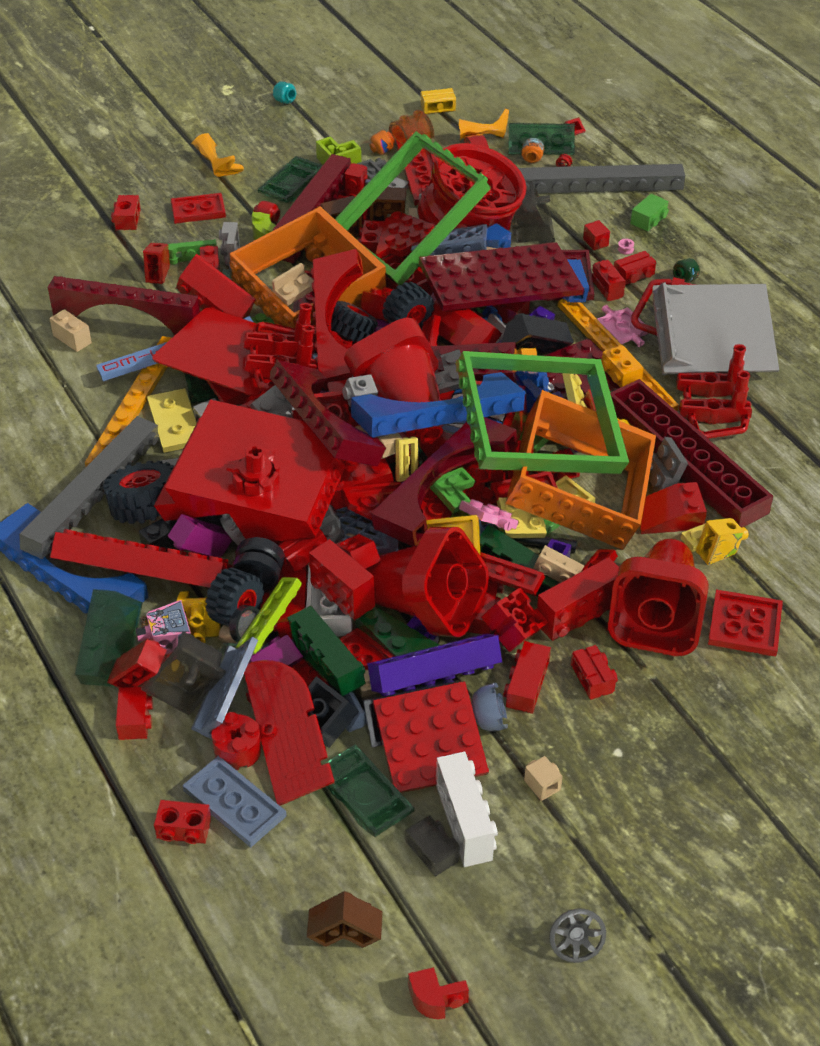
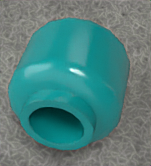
M284 81L278 82L273 89L274 99L284 104L292 103L296 98L295 86Z

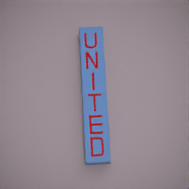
M166 343L96 365L102 380L106 381L158 364L153 361L152 356Z

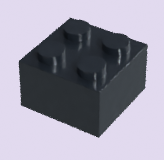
M316 676L308 686L315 708L308 712V717L316 714L324 745L330 748L359 711Z

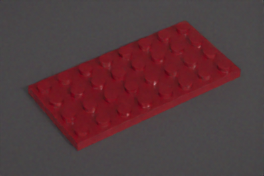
M557 242L419 257L418 262L442 311L583 295L584 292L581 282Z

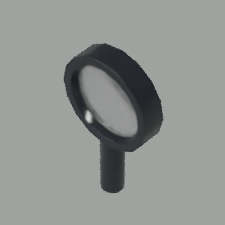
M241 605L230 618V635L237 643L259 613V609L255 606ZM272 631L267 638L273 640L277 637V632Z

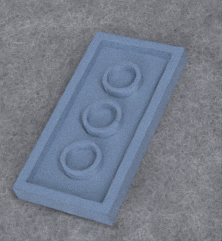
M219 756L182 785L183 791L198 804L210 805L211 815L250 848L287 817L286 811Z

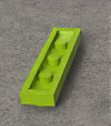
M282 577L236 645V648H239L251 637H254L258 642L253 654H256L261 649L263 642L273 631L275 624L285 613L291 600L297 595V591L302 585L298 578Z

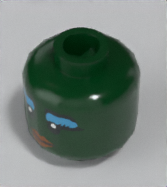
M692 258L680 260L673 266L674 278L684 279L686 283L696 280L700 273L698 263Z

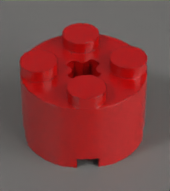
M229 712L226 714L223 723L212 729L211 737L215 757L219 756L235 770H239V767L246 765L248 768L257 762L261 755L260 730L258 723L252 718L235 712Z

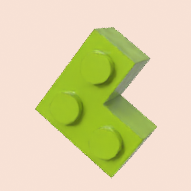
M330 136L316 141L317 159L323 165L331 154L351 158V163L357 164L362 162L361 147L354 140L338 145Z

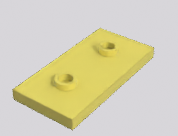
M186 389L147 396L153 421L158 425L159 440L163 453L183 449L197 423Z

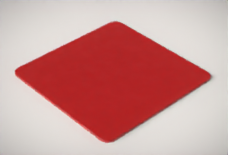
M213 308L203 309L152 356L153 361L248 396H257L263 391L258 388L254 374L245 370L246 355L250 354V350L244 348V336L246 332H253L254 325L257 323ZM262 329L260 333H278V332H274V331H269V330ZM263 377L264 382L267 384L272 381L269 378Z

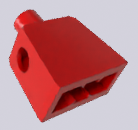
M150 243L143 251L145 282L163 284L170 267L168 244Z

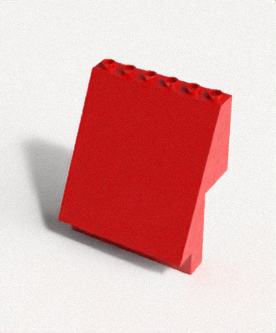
M210 399L154 507L164 521L177 520L181 514L193 518L230 514L245 539L260 537L271 541L312 538L317 536L348 461L334 458L305 421ZM251 444H258L264 447V449L267 447L275 451L273 458L279 465V484L272 491L264 492L258 496L246 495L244 493L245 481L241 475H238V477L243 481V490H236L232 482V472L226 469L227 461H235L239 455H245V450ZM272 471L268 478L273 476L274 473Z

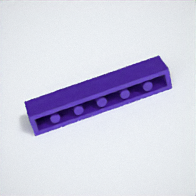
M482 634L367 663L371 691L381 693V696H389L395 694V690L398 689L407 691L415 689L417 684H434L436 679H454L455 674L475 673L474 669H492L494 664L502 662L498 635Z

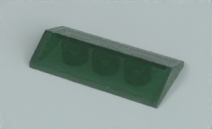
M509 123L508 154H522L523 143L529 138H537L542 141L544 145L543 154H575V124Z

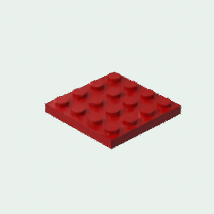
M465 681L373 700V707L394 794L436 786L437 758L460 752H466L468 760L473 761L475 767L474 777L489 773Z

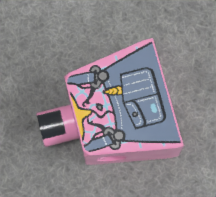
M181 600L148 612L146 614L148 626L135 629L138 642L152 639L166 650L193 647L191 632Z

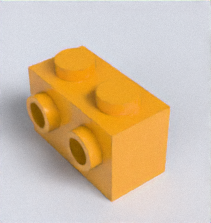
M623 345L603 351V369L620 388L638 379L642 381L644 367Z

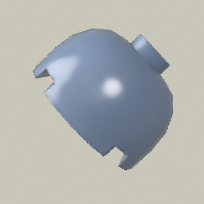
M497 683L480 687L471 698V705L477 725L483 730L490 732L508 728V724H503L502 717L507 718L502 694H496L494 689L498 688Z

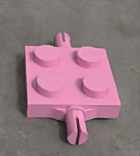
M604 305L601 310L606 315L597 320L620 344L633 341L638 347L643 346L644 340L640 337L649 333L638 330L632 325L631 315L633 312L628 307L613 311L608 305Z
M473 499L470 502L461 501L460 510L470 515H477L481 521L495 524L497 527L507 531L517 527L518 520L511 517L512 513L499 510L500 507L488 504L484 506L482 502Z

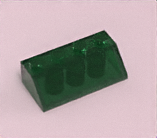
M93 589L75 675L81 684L115 687L107 681L117 658L134 648L136 640L135 629L139 625L142 602L116 591Z

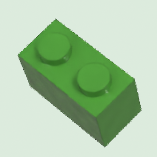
M650 194L632 209L630 224L649 231L663 218L667 217L669 201Z

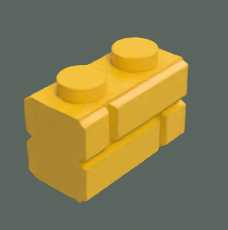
M453 89L421 91L423 113L456 111V96Z

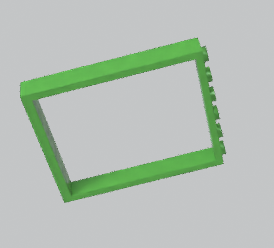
M417 131L335 219L342 227L348 230L423 148L474 183L396 270L372 253L386 266V276L397 285H402L420 266L418 263L419 257L429 256L491 189L487 183V177L481 172L477 174L471 165L466 166L462 159L459 157L454 158V155L448 149L443 150L439 143L436 141L434 143L431 142L432 140L427 135H421Z
M463 351L460 358L456 360L455 365L456 372L459 375V388L462 389L463 406L466 407L467 424L470 425V439L474 443V457L478 461L479 469L521 471L522 467H527L526 471L621 474L628 465L629 459L601 359ZM473 368L587 375L608 456L491 452Z

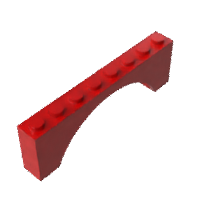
M357 249L313 259L311 274L314 279L312 289L315 297H312V301L315 307L313 318L316 323L314 334L317 338L314 346L318 356L315 357L318 370L326 378L323 384L325 391H327V384L329 382L346 380L353 377L344 361V356L348 349L340 345L333 338L331 320L334 308L341 295L355 280L363 276L362 259Z

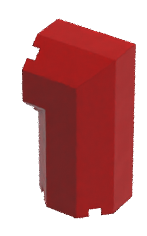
M437 299L434 301L432 315L437 313L441 316L439 336L450 344L496 343L502 335L495 326L469 308L442 311Z

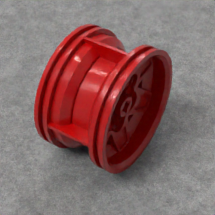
M459 143L445 147L443 150L448 149L454 155V158L459 157L466 166L471 165L477 174L481 172L488 179L487 183L491 188L454 229L487 224V228L497 223L509 231L512 218L521 206L526 194V182L518 167L501 153L485 146ZM436 157L431 169L430 183L423 190L418 202L417 213L419 219L437 225L474 183Z

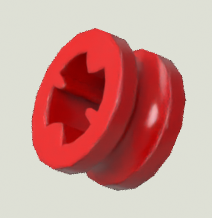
M561 154L556 160V167H570L573 163L572 158L568 154Z

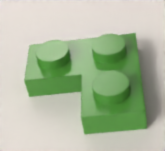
M461 467L441 476L430 489L452 513L461 511L459 509L461 501H471L463 490L473 487L475 480Z

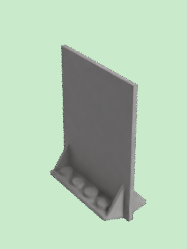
M662 283L661 285L653 286V307L659 346L657 351L660 354L662 375L703 372L728 373L730 359L734 350L733 347L736 344H742L746 347L743 370L748 372L779 371L766 284L667 285Z

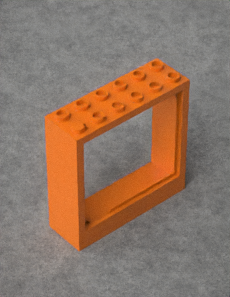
M321 206L229 253L231 261L229 265L233 274L231 276L232 281L256 299L254 304L259 306L264 314L273 320L274 324L295 328L299 317V310L293 312L255 274L311 244L325 256L357 249L362 259L363 276L355 280L344 291L338 301L348 302L361 308L363 291H371V288L383 290V287H386V266ZM311 303L310 305H312L310 321L311 325H316L313 318V312H315V307L313 303Z
M544 390L541 391L527 416L518 453H531L536 434L586 455L608 456L596 411ZM618 421L629 463L624 469L629 472L621 513L525 476L527 467H522L521 471H513L506 504L624 550L641 525L656 435Z

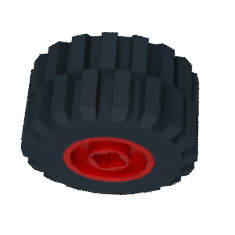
M405 282L402 285H398L395 290L390 292L391 294L387 296L386 302L383 304L384 309L382 313L384 314V319L391 324L402 318H413L422 329L423 323L432 316L434 311L433 298L416 283Z
M337 301L332 314L331 330L355 343L374 333L378 321L371 314L348 302Z
M236 568L224 569L221 573H218L216 579L211 582V587L207 592L208 596L205 603H207L206 611L209 618L229 627L230 618L239 606H255L260 611L264 590H262L263 584L260 582V579ZM247 610L242 614L238 629H244L245 626L248 627L253 620L251 611Z

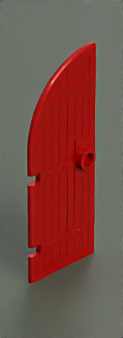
M260 660L248 663L244 675L255 719L259 725L260 739L277 804L279 806L335 783L330 763L321 765V761L328 758L316 714L308 717V712L315 708L305 680L296 670L281 662Z

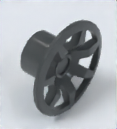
M583 908L572 909L561 914L555 920L550 930L549 940L554 953L562 960L573 963L584 962L596 956L604 946L606 928L602 919L595 912ZM580 914H584V915H588V916L584 919L583 916L580 915ZM593 918L599 923L600 929H590L588 927ZM555 933L564 936L563 941L557 946L555 944ZM601 935L600 942L595 948L588 940V937ZM569 944H572L573 957L564 955L560 951L567 948ZM582 944L591 951L585 956L578 957L580 945Z

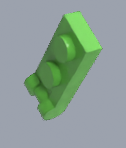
M216 239L168 244L170 264L174 265L178 262L191 261L196 254L200 256V247L217 246Z

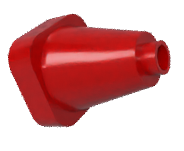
M402 318L392 322L353 344L345 353L344 361L353 377L372 375L378 391L376 396L405 402L442 401L435 376L439 366L438 359L418 322L413 318ZM444 425L405 431V433L411 437L418 438L422 443H430L442 435V427Z
M430 527L425 531L418 545L379 555L381 562L366 568L374 576L375 604L417 617L433 636H463L474 619L487 591L489 582L486 563L465 532L459 527Z
M664 539L654 544L644 557H631L621 563L613 584L608 621L609 633L616 642L626 647L672 656L688 655L696 649L702 630L709 584L704 573L695 568L693 554L686 544L675 539Z

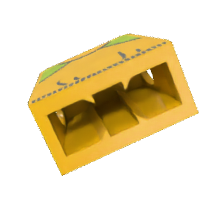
M732 518L706 521L696 552L707 565L730 557L737 553L741 541L748 538V530L745 527H740Z

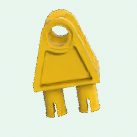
M180 591L177 601H182L191 632L192 644L197 647L203 646L206 641L205 637L219 636L221 624L209 618L206 611V598H189L190 591Z

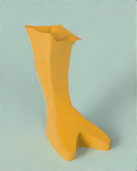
M505 109L499 119L493 124H481L459 119L460 140L464 136L477 134H493L504 138L509 109Z
M209 133L197 136L191 143L200 151L205 159L211 161L213 173L216 177L234 175L244 171L242 165L234 163V156L218 158L215 149L217 144L210 137Z

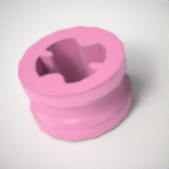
M631 239L619 241L618 251L621 254L628 255L634 252V242Z

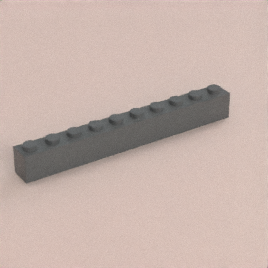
M682 164L518 168L526 182V194L683 190L685 182V172Z
M137 416L19 534L20 549L40 559L51 553L55 532L63 533L64 529L71 530L73 527H76L81 518L89 514L91 508L102 500L105 495L103 488L105 479H109L108 476L110 474H116L118 469H126L125 466L127 465L135 466L137 460L144 456L152 445L157 443L159 439L158 425Z

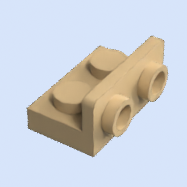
M300 263L272 280L273 293L289 306L313 291L312 282L314 280L305 273L304 265Z
M545 545L533 569L543 572L544 575L562 583L580 573L584 565Z

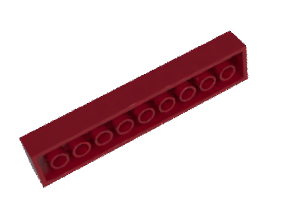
M638 379L610 392L618 419L628 420L631 426L656 435L653 453H657L664 437H671L688 462L681 479L685 483L697 482L702 498L725 519L732 518L740 527H745L770 514L774 496L643 381Z

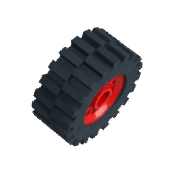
M153 460L147 461L144 464L138 462L135 466L127 465L124 470H116V474H110L108 476L109 479H105L103 488L110 514L114 520H119L120 523L128 521L129 524H134L136 521H139V524L145 523V520L149 519L155 521L157 520L156 517L161 515L154 505L174 465H170L169 462L163 464L162 461L153 463Z

